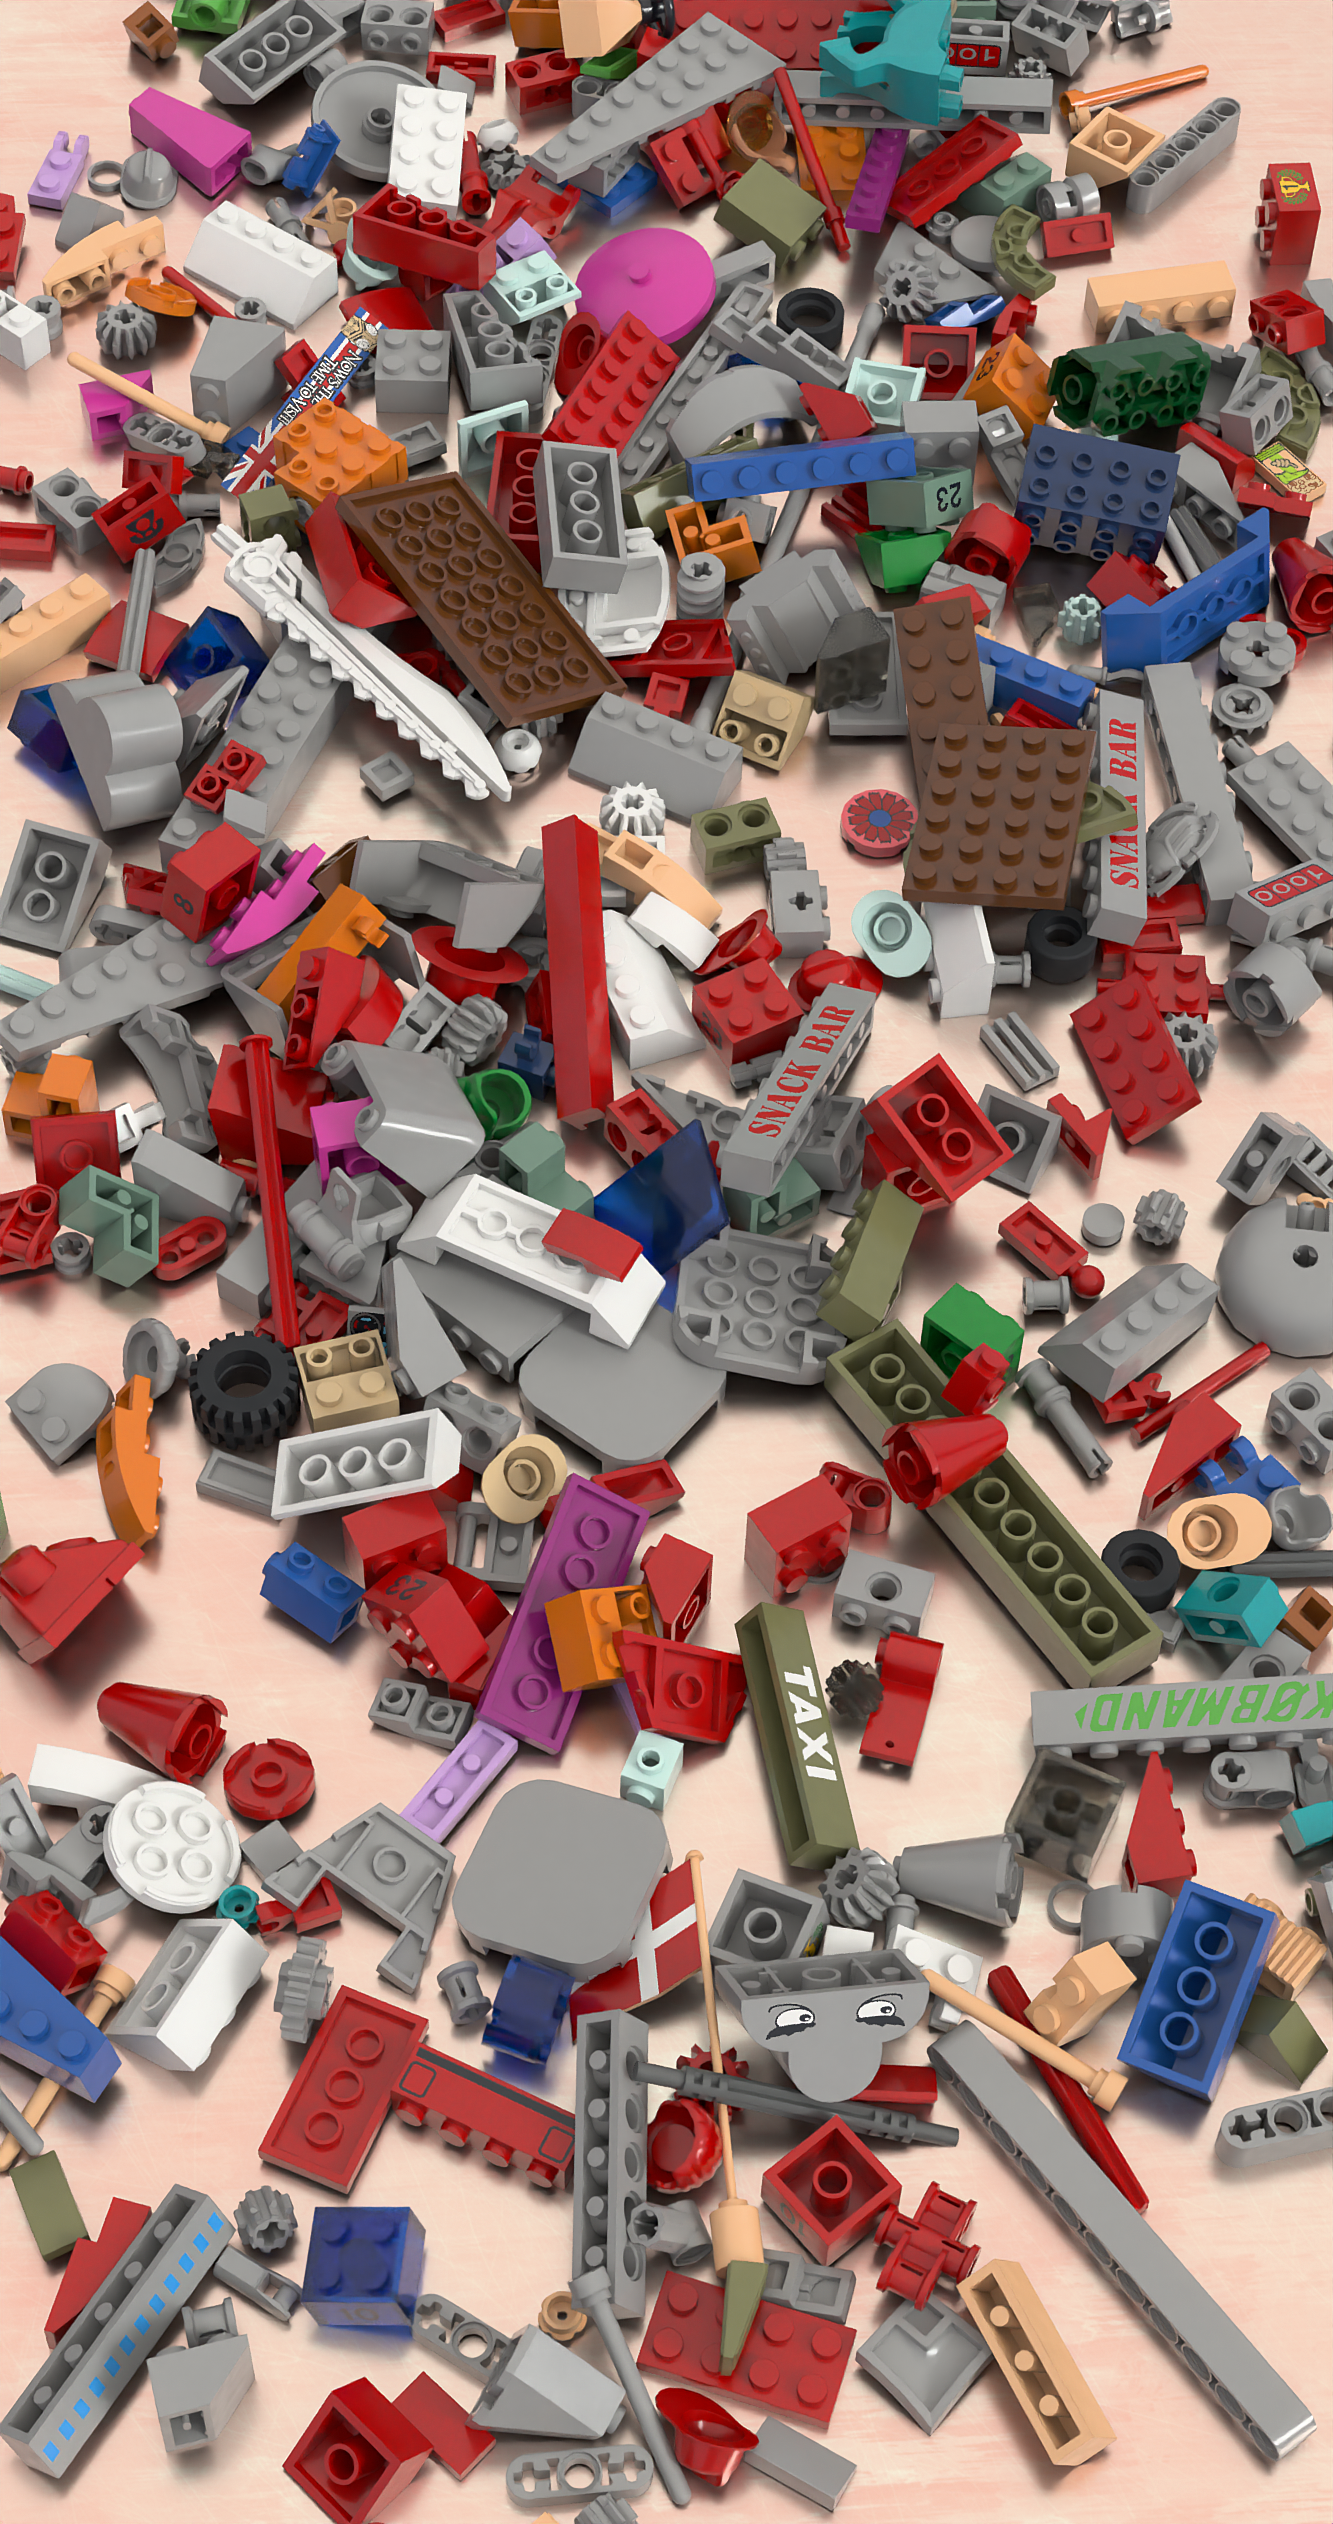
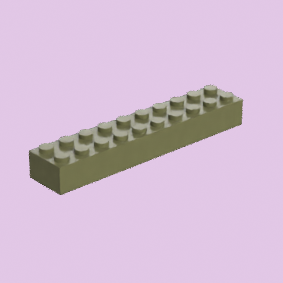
M898 1318L827 1357L824 1387L884 1460L889 1458L888 1445L881 1447L886 1429L902 1422L965 1416L940 1396L949 1382L948 1377ZM1007 1448L1005 1453L936 1505L925 1509L1073 1689L1115 1687L1158 1660L1164 1633Z

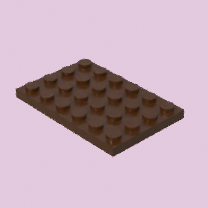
M939 723L902 885L903 901L1064 910L1096 747V731Z

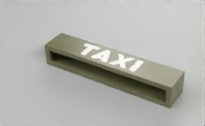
M760 1602L734 1625L788 1863L790 1866L820 1871L832 1869L836 1864V1855L845 1858L851 1847L860 1850L804 1611Z

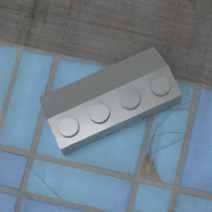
M280 0L206 53L198 81L223 104H254L344 38L347 31L312 0Z
M605 691L586 717L568 767V773L607 790H611L612 786L622 789L626 781L635 787L643 782L646 790L656 788L659 798L663 799L665 804V814L691 824V814L700 813L708 809L721 808L742 779L743 747Z
M1189 1263L1145 1266L1040 1345L1037 1353L1100 1402L1104 1403L1204 1325L1209 1319L1220 1287Z

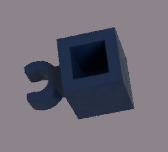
M525 1024L524 1034L513 1031L497 1061V1069L510 1070L518 1074L526 1082L532 1098L544 1101L550 1088H556L553 1044L541 1040L542 1030L540 1028Z

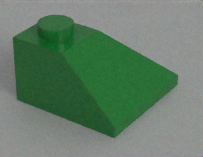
M907 527L906 530L885 531V529L855 534V541L871 583L884 588L886 593L904 592L908 590L907 585L920 583L952 538L951 532L936 527V531L930 533H914L913 527Z

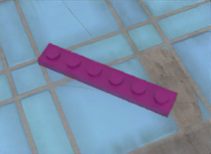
M875 128L846 212L844 228L875 233L880 232L909 144L911 129Z

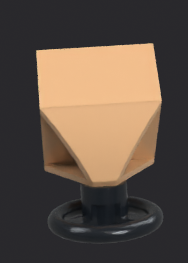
M558 0L565 58L604 56L629 43L639 25L646 24L648 27L658 30V36L668 40L674 32L675 8L673 0Z

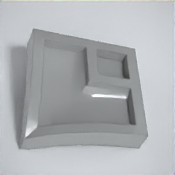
M931 2294L922 2312L914 2309V2302L906 2299L856 2351L855 2361L878 2380L910 2413L924 2432L930 2436L962 2394L995 2356L984 2336Z

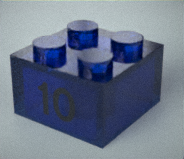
M315 2207L301 2303L318 2325L414 2324L426 2229L410 2207Z

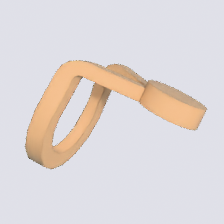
M335 187L301 220L304 224L328 230V239L334 245L341 239H347L348 228L345 222L337 220L333 198L338 194ZM327 205L330 223L313 219Z

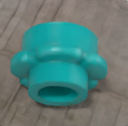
M234 1885L227 1888L221 1894L219 1905L216 1907L217 1919H234L244 1930L247 1929L250 1923H256L259 1920L255 1910V1906L259 1905V1895L244 1885ZM242 1906L244 1908L240 1913L235 1911L237 1907Z

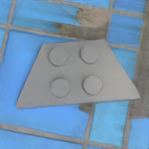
M902 221L897 223L874 269V281L882 285L888 281L884 272L895 273V263H902L906 266L907 262L912 260L917 262L919 266L925 265L930 268L931 276L935 277L939 282L934 291L939 294L940 298L931 300L930 303L934 312L950 301L967 302L978 300L985 294L997 296V289ZM924 310L923 317L929 316L934 312H927L926 310Z

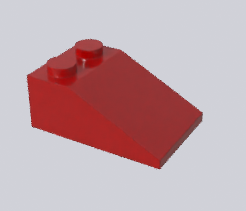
M940 1053L936 1054L860 1110L883 1144L949 1204L953 1203L1015 1156Z

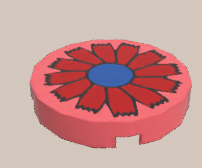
M884 789L866 790L854 795L844 805L840 821L842 836L846 842L848 839L854 845V849L861 854L873 857L894 856L901 853V849L909 844L910 831L918 819V813L911 801L897 792Z

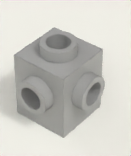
M761 495L727 498L726 503L722 502L720 504L717 523L746 514L752 540L768 544L777 507L760 503Z

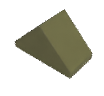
M1253 1995L1236 2042L1301 2088L1327 2055V2047L1296 2001Z

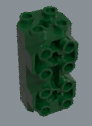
M1184 332L1071 349L1066 352V355L1053 359L1047 382V390L1049 396L1055 395L1057 405L1052 406L1055 417L1073 430L1091 427L1103 437L1124 434L1130 428L1132 430L1138 429L1146 418L1157 427L1180 424L1184 419H1193L1200 411V403L1203 399L1211 368L1209 354L1206 351H1202L1201 344Z

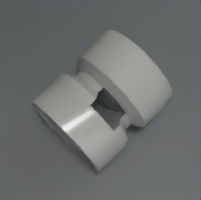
M1085 172L1067 177L1063 182L1059 180L1040 185L1036 191V206L1042 222L1099 214L1100 196L1095 181L1091 175Z

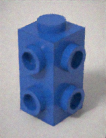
M294 1542L281 1554L279 1552L272 1554L262 1569V1574L265 1575L260 1595L330 1644L356 1622L363 1603L361 1596L367 1590L297 1542Z

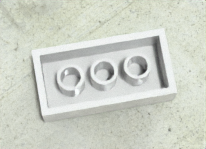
M398 84L393 113L387 183L398 187V194L404 197L412 194L420 198L421 205L430 210L439 207L447 211V218L455 221L459 198L467 93Z

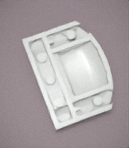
M649 527L625 530L628 566L617 594L559 589L558 591L559 601L604 657L648 652L665 622L671 595L670 571L662 546L659 547L652 539L655 536Z

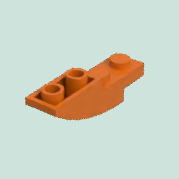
M134 1374L116 1394L115 1407L97 1425L96 1455L101 1490L115 1531L120 1539L128 1544L133 1541L140 1548L148 1539L154 1538L159 1527L160 1517L156 1514V1503L162 1490L163 1478L159 1476L160 1458L146 1454L150 1445V1435L146 1434L147 1420L153 1409V1398L149 1397L151 1379Z

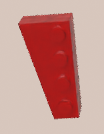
M387 183L352 215L355 254L368 257L372 261H381L398 266L405 271L425 274L435 280H444L458 284L469 290L479 291L496 275L495 235L463 219L452 221L447 218V211L439 207L430 210L421 205L420 198L412 194L406 197L398 194V187Z

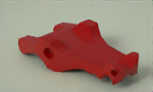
M528 164L510 186L505 189H498L492 216L481 229L495 235L497 241L521 217L542 237L554 239L561 233L564 221L579 201L581 190L569 184L564 189L562 195H559L538 184L537 182L541 179L542 174Z

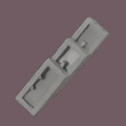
M731 306L712 323L708 331L710 335L739 354L769 369L785 373L802 383L806 382L838 390L848 381L852 366L801 329L797 328L791 335H788L765 317L757 324H754Z

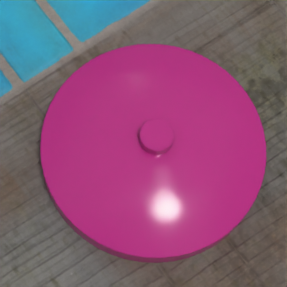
M668 228L638 229L624 233L606 242L588 258L581 268L575 283L581 291V298L574 301L577 312H590L600 324V329L607 334L610 333L618 319L629 310L663 343L668 345L687 335L704 319L715 297L716 276L707 251L691 236Z

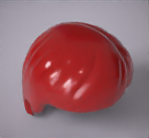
M683 2097L680 2100H666L660 2104L652 2122L647 2124V2185L656 2191L677 2194L679 2192H688L692 2188H699L704 2182L709 2181L714 2176L716 2169L723 2160V2140L719 2126L713 2116L695 2101Z

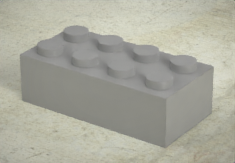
M542 441L533 469L543 587L617 594L628 566L616 449Z

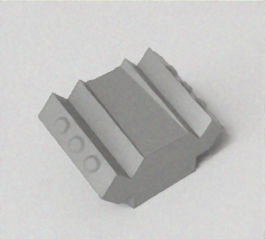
M818 549L813 550L804 557L799 556L794 550L740 585V599L732 603L726 620L756 673L785 685L789 673H806L809 666L830 651L837 648H845L849 633H866L871 615L835 550Z

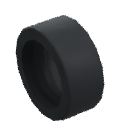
M812 287L795 289L787 293L779 301L776 326L788 335H791L799 328L830 350L842 338L845 310L842 302L834 294L826 290ZM810 314L818 315L829 322L822 326L807 327L801 326L791 319L799 315Z

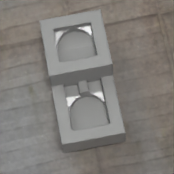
M14 1850L6 1854L0 1880V1890L13 1901L21 1895L29 1896L47 1889L61 1901L65 1909L82 1925L81 1922L87 1911L90 1898L97 1895L94 1891L72 1875L43 1860Z
M763 2248L764 2262L768 2264V2276L761 2300L845 2325L857 2280L853 2270L810 2264L805 2262L802 2254Z

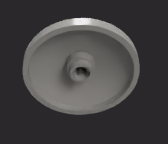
M367 60L347 64L328 75L318 87L312 104L311 127L313 123L320 124L322 119H324L341 141L331 158V161L338 167L363 179L387 182L397 85L404 84L436 88L422 75L396 63Z

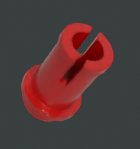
M0 466V488L13 490L14 494L22 496L24 493H30L34 483V475L31 471H28L25 466H19L17 469Z

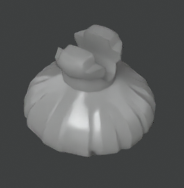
M142 1318L131 1326L123 1346L122 1367L124 1368L123 1374L126 1382L134 1374L150 1378L149 1397L156 1399L169 1390L175 1381V1376L180 1379H188L190 1377L189 1368L191 1363L197 1361L195 1354L187 1355L191 1348L189 1341L185 1338L176 1340L170 1328L157 1319Z

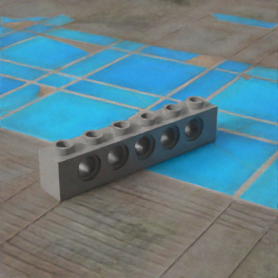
M621 2009L577 2016L572 2279L604 2265L612 2283L608 2287L611 2297L607 2299L616 2320L645 2316L646 2247L633 2244L626 2228L631 2220V2210L646 2202L648 2083L633 2080L632 2072L636 2061L648 2063L649 2024ZM572 2295L571 2309L593 2318L589 2307L584 2309L581 2301H575Z

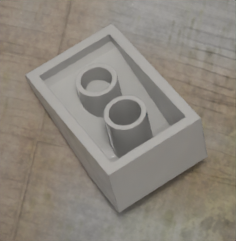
M244 665L196 680L186 691L180 688L173 695L183 727L182 751L175 761L179 776L225 729L249 672V669Z
M25 819L0 898V937L61 954L68 950L101 888L113 850L98 838Z
M399 1257L381 1267L388 1364L393 1371L391 1375L397 1394L400 1397L406 1394L411 1401L424 1397L466 1372L467 1369L402 1258Z

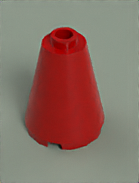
M1299 538L1283 540L1272 553V564L1291 621L1300 630L1311 634L1324 633L1331 630L1330 625L1333 624V559Z
M991 1414L898 1423L886 1429L882 1438L881 1447L888 1445L889 1458L883 1460L884 1470L891 1487L900 1500L905 1504L914 1502L918 1505L916 1510L921 1511L936 1505L1002 1456L1007 1448L1008 1431L1003 1422Z
M116 1682L101 1693L97 1702L100 1722L167 1777L178 1783L192 1784L193 1782L189 1778L195 1774L203 1777L218 1758L226 1739L227 1730L220 1728L221 1715L228 1717V1710L222 1700L211 1695Z

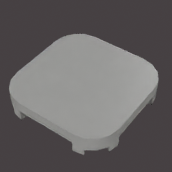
M714 1216L712 1223L697 1227L695 1230L690 1229L678 1263L672 1318L673 1340L681 1352L694 1362L710 1368L791 1384L812 1385L825 1381L827 1357L843 1349L847 1341L843 1333L816 1315L822 1299L818 1294L819 1290L834 1269L830 1266V1262L835 1252L826 1246L829 1239L813 1234L810 1244L731 1229L729 1228L730 1217Z
M655 1303L628 1350L589 1333L591 1314L577 1308L528 1354L521 1365L519 1396L524 1407V1414L534 1424L541 1419L601 1460L602 1471L606 1473L664 1459V1456L712 1405L716 1408L719 1407L725 1397L727 1371L696 1363L682 1353L673 1340V1313L658 1303Z
M536 1779L520 1783L506 1792L494 1807L456 1883L452 1905L459 1929L469 1941L471 1948L484 1955H487L489 1949L567 1971L571 1981L589 1983V1976L605 1973L617 1964L623 1968L633 1954L630 1942L662 1874H668L671 1871L673 1856L665 1826L654 1811L637 1803L554 1780Z

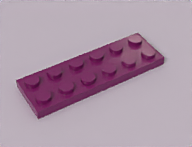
M574 1472L566 1477L473 1717L551 1755L560 1752L583 1690L562 1691L544 1603L578 1590L623 1586L650 1511Z

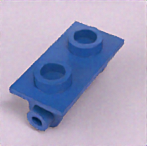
M322 119L320 124L313 123L312 127L306 128L305 134L296 149L303 157L293 156L282 174L284 178L282 184L285 187L294 190L296 186H299L307 198H310L341 141L326 120Z

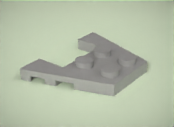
M379 1802L332 1833L330 1838L312 1850H306L280 1871H274L268 1875L263 1881L261 1889L295 1913L321 1878H328L402 1931L399 1938L378 1964L376 1971L411 1995L418 1984L421 1968L428 1951L456 1855Z

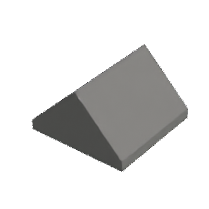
M985 1084L977 1105L1015 1155L989 1176L1030 1194L1057 1152L1063 1117L990 1084Z

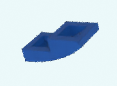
M987 294L971 305L967 302L950 301L925 318L924 322L928 326L966 327L986 321L1002 313L1006 304L1002 296Z

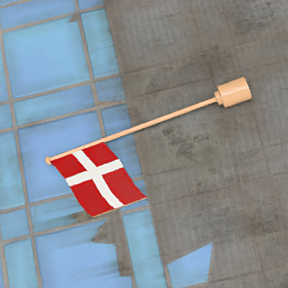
M689 1851L685 1856L686 1862L660 1878L630 1942L633 1954L623 1968L617 1964L605 1973L589 1976V1983L571 1981L566 1971L573 2043H577L578 2015L621 2009L625 2012L663 1996L702 1970L713 2072L723 2074L700 1871V1861L704 1859V1856L700 1851ZM717 2103L719 2128L723 2140L722 2155L727 2200L718 2204L719 2209L712 2211L709 2217L716 2276L726 2279L728 2263L731 2260L765 2262L759 2210L754 2206L748 2205L747 2200L737 2198L727 2105Z

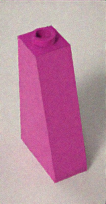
M151 87L133 99L129 104L128 113L130 116L131 133L146 146L152 148L153 151L164 155L173 168L211 197L241 171L242 159L252 154L251 132Z

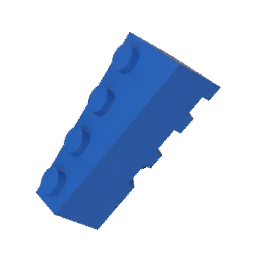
M0 1936V2053L95 2103L121 2066V2060L109 2039Z

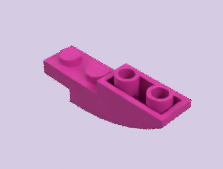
M315 843L311 844L303 852L297 849L293 851L282 865V869L286 873L281 880L278 878L274 879L264 892L261 890L250 900L243 897L235 905L229 914L234 920L228 928L223 926L212 938L209 945L213 950L205 962L211 967L230 962L271 939L293 922L319 893L307 880L326 852Z

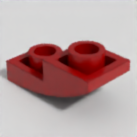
M1021 293L1014 297L1004 308L994 326L991 348L1014 333L1021 340H1024L1027 327H1034L1038 305H1033L1032 300Z
M231 739L213 766L207 763L204 764L183 795L186 799L218 815L224 811L226 789L243 793L259 775L267 762L263 755Z
M565 1208L561 1210L541 1241L547 1252L582 1262L587 1272L621 1283L644 1249L641 1243L593 1218Z

